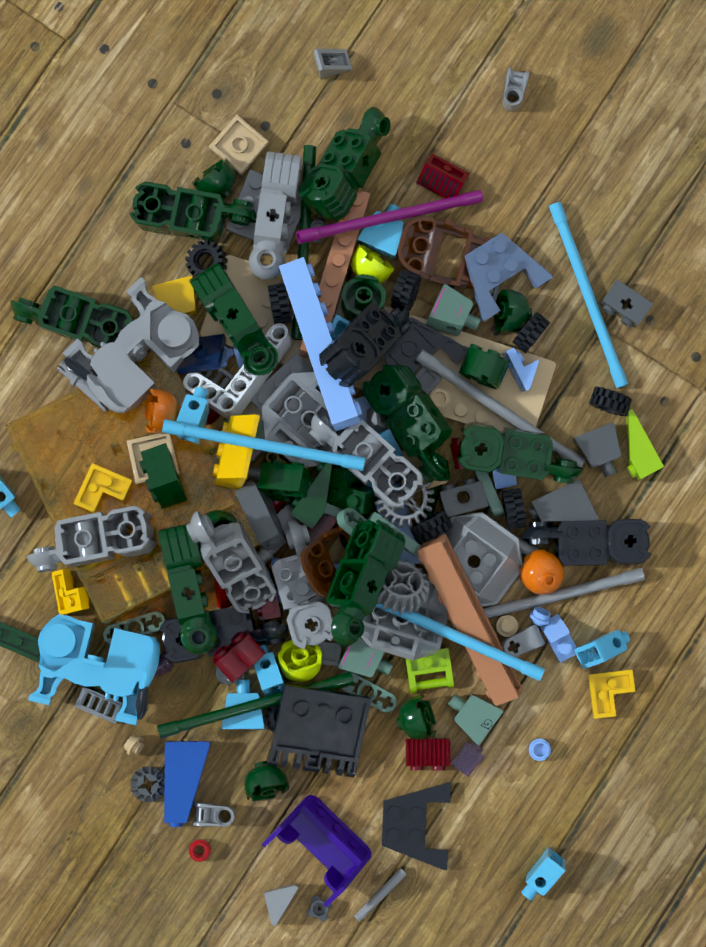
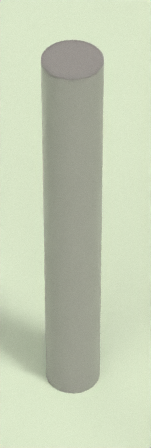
M400 868L354 917L361 922L407 875L405 871Z

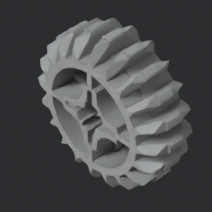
M426 482L423 484V489H421L423 503L421 507L416 504L413 498L410 500V503H404V506L415 511L414 514L408 516L398 515L395 512L399 509L389 508L382 500L375 501V505H383L378 510V513L381 514L386 511L387 514L384 518L388 520L391 516L393 518L391 524L393 525L396 520H400L399 527L401 528L404 525V521H407L408 527H412V519L417 524H420L418 516L421 515L422 518L426 519L427 515L423 511L425 509L431 512L432 508L427 506V503H434L433 498H428V495L434 494V490H426L431 483Z
M408 559L405 562L399 560L398 565L386 575L385 581L387 586L384 583L381 588L377 604H383V609L390 608L392 613L395 610L399 611L400 614L404 613V610L409 614L413 610L417 611L420 606L425 604L429 595L430 582L427 581L428 575L423 574V568L417 569L416 563L411 565L408 563Z

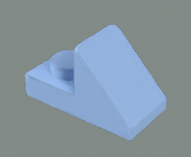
M515 348L502 353L504 358L510 360L509 368L521 392L530 389L539 359L524 367L522 364L524 359Z
M556 614L550 618L551 621L548 625L540 626L557 660L561 663L576 655L574 649L577 647L570 636V631L560 616Z

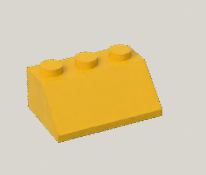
M260 415L230 416L228 422L223 423L221 431L255 438ZM219 442L216 453L217 456H220L219 463L214 464L212 476L215 477L214 484L235 490L242 488L247 479L253 449Z

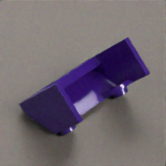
M314 795L306 796L261 844L263 847H266L275 837L285 844H291L296 839L302 843L328 869L324 874V881L333 893L324 902L323 905L325 907L332 903L350 885L371 858L370 848Z

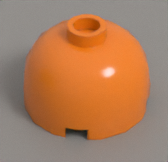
M150 389L149 391L152 395H147L145 406V419H149V425H145L148 433H162L164 420L176 421L181 406H178L176 398L170 392Z
M540 549L531 552L523 559L525 562L522 564V568H519V578L528 590L535 594L545 595L554 592L560 587L565 575L564 567L554 553Z

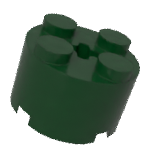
M365 274L357 275L347 282L343 287L341 309L345 319L351 321L370 303L384 309L386 301L384 286L375 277Z
M470 344L459 374L469 380L472 378L480 385L496 390L499 389L509 367L510 360L501 357L500 353L488 349L485 352L482 351L483 348Z

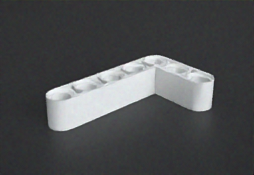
M281 323L273 325L265 335L268 342L277 349L278 363L293 343L288 328ZM280 335H284L283 338L277 339ZM266 358L261 359L259 363L264 362ZM243 364L225 390L196 372L187 374L183 384L189 394L193 395L195 388L192 387L194 384L199 383L197 387L208 390L206 399L208 400L209 408L229 419L230 416L241 415L272 371L263 376H256L249 373ZM246 386L243 391L238 392L241 387ZM216 393L213 398L209 399L212 394ZM233 404L230 409H226L228 405Z

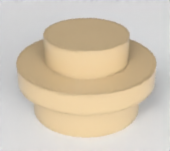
M436 388L430 392L429 396L439 410L445 409L449 405L450 395L445 389Z
M504 615L498 619L496 629L501 636L511 637L518 630V622L513 616Z
M132 735L127 740L124 749L129 756L137 755L144 747L143 737Z

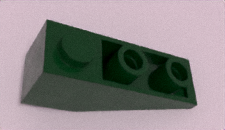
M320 462L315 471L318 473L314 479L310 478L307 497H295L290 504L292 507L290 514L311 529H313L326 509L332 464Z

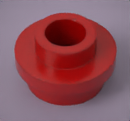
M203 839L193 841L189 847L190 857L197 862L207 860L211 854L210 844ZM198 846L204 848L203 854H198L196 852V848Z

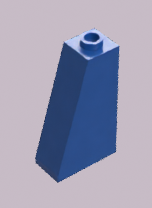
M211 741L165 742L164 823H170V827H183V823H187L211 747Z

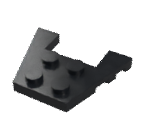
M410 317L409 320L412 324L383 355L387 365H406L414 373L422 366V364L415 360L422 349L432 356L439 349H442L457 365L465 357L468 347L457 343L450 337H446L435 329Z
M451 782L384 800L381 845L442 870H447L448 849L425 848L427 802L450 803Z

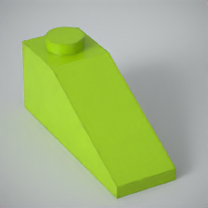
M633 409L629 410L626 416L627 459L629 463L627 468L633 478L636 477L639 481L663 468L664 465Z

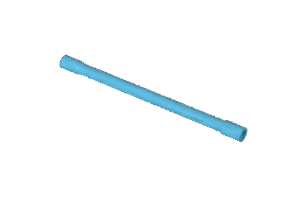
M561 202L554 203L549 206L550 212L558 227L610 367L616 389L628 385L627 378L610 339L568 226Z
M167 419L164 420L162 433L205 439L340 465L344 468L363 471L365 463L364 457L337 454L233 434Z
M377 604L376 607L383 609V604ZM390 608L383 609L389 613H392ZM395 610L392 613L512 667L538 681L541 680L545 671L540 666L523 661L417 612L412 611L409 614L404 610V613L400 614L399 611Z

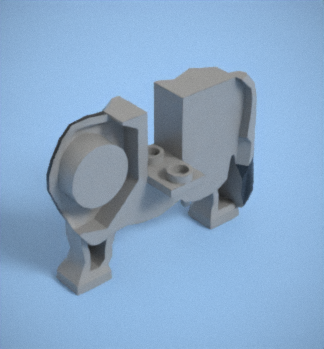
M142 277L126 291L134 305L138 308L140 317L123 328L115 342L108 344L101 342V348H95V354L92 356L86 352L84 345L77 338L63 352L66 357L64 361L68 370L85 380L98 400L116 413L132 411L143 403L147 395L151 394L150 389H157L156 384L135 364L136 361H141L147 355L148 349L174 372L181 362L199 346V335L194 321L188 315L175 311L165 302L158 301L148 294L147 284Z

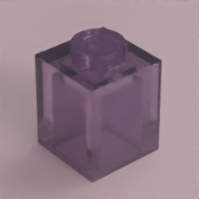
M465 742L450 763L469 777L485 757L481 754L483 749L475 742L471 744Z

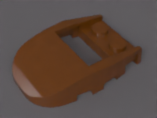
M424 216L410 220L404 227L398 244V258L401 265L407 271L419 274L422 278L440 285L446 284L453 287L474 289L464 256L489 241L490 238L485 237L483 239L474 235L473 230L463 228L450 220L442 221ZM443 233L466 239L455 280L433 274Z
M341 527L326 531L304 547L301 552V564L304 573L314 592L322 598L327 597L337 571L324 543L341 534H344L347 542H349L351 535Z

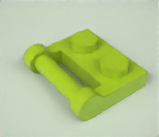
M449 648L439 649L438 653L416 660L405 658L411 694L417 693V690L447 686V688L454 687ZM440 671H445L446 674L444 678L418 682L415 680V675Z

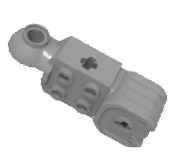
M270 151L266 155L254 232V245L249 257V267L252 273L261 279L277 277L281 273L279 266L285 264V257L283 255L284 241H287L289 229L286 219L291 217V202H297L302 174V157L298 155H284V153ZM272 217H276L275 222H271ZM271 256L273 261L270 265L265 266L261 264L262 257Z
M313 415L311 420L312 430L309 434L322 446L327 443L332 447V453L364 457L363 471L349 470L365 485L370 482L374 493L391 509H405L404 503L414 497L418 488L423 489L422 473L405 457L396 456V449L365 421L361 420V423L352 425L348 429L346 428L338 436L336 434L338 431H335L332 423L323 416L319 419ZM397 478V481L399 478L403 480L401 487H393V480Z
M133 505L113 509L108 514L97 512L58 520L55 526L56 549L54 546L40 547L34 549V553L26 556L31 565L37 568V572L41 573L57 570V564L59 563L75 567L115 559L114 553L125 557L150 553L157 545V542L153 541L154 528L150 521L153 515Z
M197 510L193 514L190 523L186 525V528L193 542H199L205 563L221 588L225 589L226 595L235 610L240 613H249L248 607H252V610L258 609L266 604L265 600L267 598L272 602L276 595V589L270 572L240 524L229 523L214 528L208 515L203 516Z
M287 520L289 528L284 529L290 550L295 548L297 555L277 560L272 566L283 609H289L287 623L292 641L296 646L306 649V645H318L326 639L330 642L333 640L331 633L333 616L330 607L323 601L325 598L317 595L297 605L287 584L305 576L301 564V552L307 544L311 543L305 524L301 525L296 521ZM309 619H312L313 622H318V627H315L316 630L313 632L310 629H306V623L308 624L307 621Z

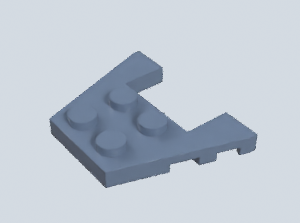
M503 233L498 234L464 256L470 280L474 286L475 299L481 314L479 315L482 322L501 311L489 291L516 273L523 270L534 288L553 278L548 271Z

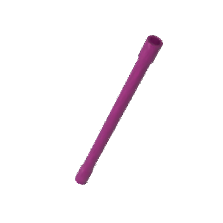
M476 190L455 197L340 223L312 227L297 231L296 237L298 243L302 244L332 235L442 210L474 205L483 202V194L481 190Z

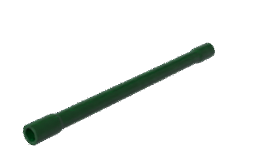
M304 145L302 182L308 171L315 167L316 146ZM301 198L299 230L310 228L311 210ZM309 242L298 243L297 259L304 257L308 264ZM294 313L291 336L293 340H303Z
M347 672L304 686L331 690L353 685L354 682L351 672ZM282 692L183 720H175L157 725L160 739L179 734L185 730L280 704Z

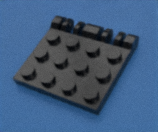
M284 683L271 747L268 752L267 765L277 766L281 751L279 765L285 768L290 752L295 753L293 769H299L302 755H304L302 769L304 771L319 772L323 757V773H329L332 759H336V775L341 776L344 769L345 777L354 778L371 698Z

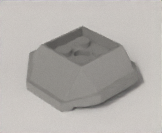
M315 372L290 373L261 406L264 439L332 452L333 448L327 443L322 446L309 434L312 430L311 424L307 425L303 421L305 414L313 413L319 419L324 416L331 422ZM346 428L339 430L336 434L340 436ZM284 455L291 462L302 463L305 467L318 466L320 463L319 461Z
M483 512L452 516L450 521L453 527L437 537L444 534L447 535L481 606L498 604L519 575V568H522L523 563L518 537ZM476 555L480 558L481 563L477 567H472L468 563V558Z
M430 582L429 595L425 604L420 606L417 611H413L446 625L448 620L447 609L444 603L442 604L439 601L435 585ZM376 606L372 613L364 617L365 630L361 636L370 648L410 660L438 653L443 638L441 635Z

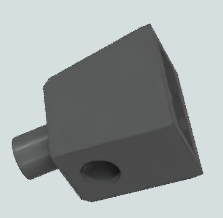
M613 422L572 439L590 469L600 466L605 478L617 473L613 461L621 457V452Z

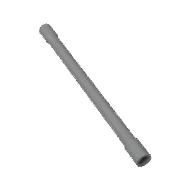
M422 349L415 359L417 362L436 372L520 430L544 433L443 365L437 358ZM551 438L553 443L552 451L562 459L577 461V466L579 467L584 464L585 459Z
M638 568L618 575L555 590L550 594L535 595L483 608L487 618H492L620 585L644 581L645 576L643 569Z

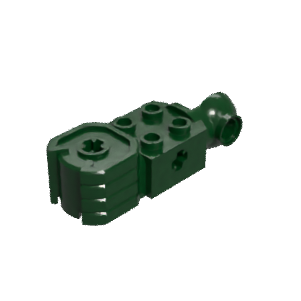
M371 107L367 109L359 129L348 128L336 132L319 164L308 171L299 187V195L315 217H318L319 213L323 218L333 219L334 217L337 221L345 217L357 198V190L363 188L382 154L376 144L379 139L388 135L391 128L390 119L385 117V114L379 108Z
M147 181L135 187L139 193L135 194L132 206L134 213H129L133 221L143 231L164 235L171 232L173 235L208 240L209 242H216L221 237L226 218H229V222L243 226L256 223L257 219L252 202L234 199L233 204L225 203L220 194L177 187V191H174L168 185Z
M215 263L212 267L207 268L204 272L190 279V284L215 322L219 321L222 324L227 336L243 358L245 369L256 376H263L274 370L278 363L277 349L268 342L220 263ZM266 358L264 362L259 363L261 359Z
M55 285L48 290L41 309H38L39 304L24 298H19L18 302L10 301L11 309L14 313L13 319L32 325L33 321L38 322L40 327L46 331L72 340L78 338L84 344L88 340L98 349L101 348V342L106 344L115 342L121 330L135 320L125 309L107 303L99 305L100 303L96 299ZM113 325H115V331L110 333L108 331L109 327L113 328Z
M383 365L382 371L373 375L370 381H364L363 395L375 413L389 416L385 420L386 424L407 455L419 458L422 463L419 471L426 481L432 483L434 480H449L451 475L449 465L444 457L435 450L450 437L452 428L430 396L422 393V385L410 367L406 365Z
M473 422L464 425L460 429L463 433L459 440V451L461 454L456 455V457L467 470L490 473L497 469L500 474L543 480L546 475L554 476V481L573 484L574 479L584 470V468L577 466V461L557 458L556 463L551 462L553 443L550 436L546 433L504 427L503 431H498L493 425ZM484 443V450L481 452L475 450V446Z
M362 520L354 527L346 547V555L339 563L326 597L329 605L339 609L332 620L331 633L334 640L344 647L352 646L363 635L365 630L364 617L373 612L374 607L377 605L381 588L385 583L386 575L398 565L405 546L404 535L380 520H377L376 523L371 520Z
M185 524L161 529L158 532L181 628V643L188 652L195 655H203L215 647L217 630L211 623L209 610H205V607H208L209 604L206 592L202 593L200 585H203L201 570L196 571L197 567H201L204 564L198 542L194 543ZM187 588L193 590L192 595L188 596L185 590ZM202 631L205 634V640L201 643L195 642L192 638L193 633Z

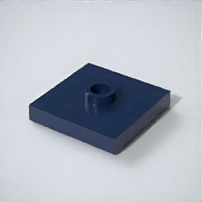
M218 334L199 337V346L181 362L176 369L177 373L186 374L220 369L226 343L225 335Z

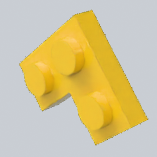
M92 463L73 504L96 513L104 493L125 502L133 480Z
M70 568L51 572L59 614L66 615L89 609V596L86 593V587L74 589V579Z
M633 670L588 674L593 719L616 716L613 694L635 692Z

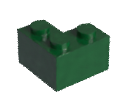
M164 443L141 451L143 460L139 461L143 474L147 473L149 479H146L145 482L154 502H159L161 508L165 509L187 501L182 481L176 471L167 444Z
M271 460V463L262 462L257 488L273 501L292 503L294 497H307L311 472L304 464L299 462H292L291 465L284 464L278 460Z
M332 464L327 503L343 509L350 507L360 514H366L377 510L375 501H378V497L375 496L372 487L361 485L362 481L349 469Z

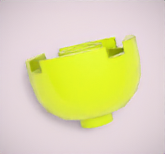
M360 244L355 249L350 262L351 269L356 276L362 274L371 275L378 279L379 283L386 281L395 270L387 260L384 262L378 253Z
M290 640L281 646L282 650L278 652V663L281 672L287 679L293 682H306L318 674L322 664V652L318 645H306V649H302Z

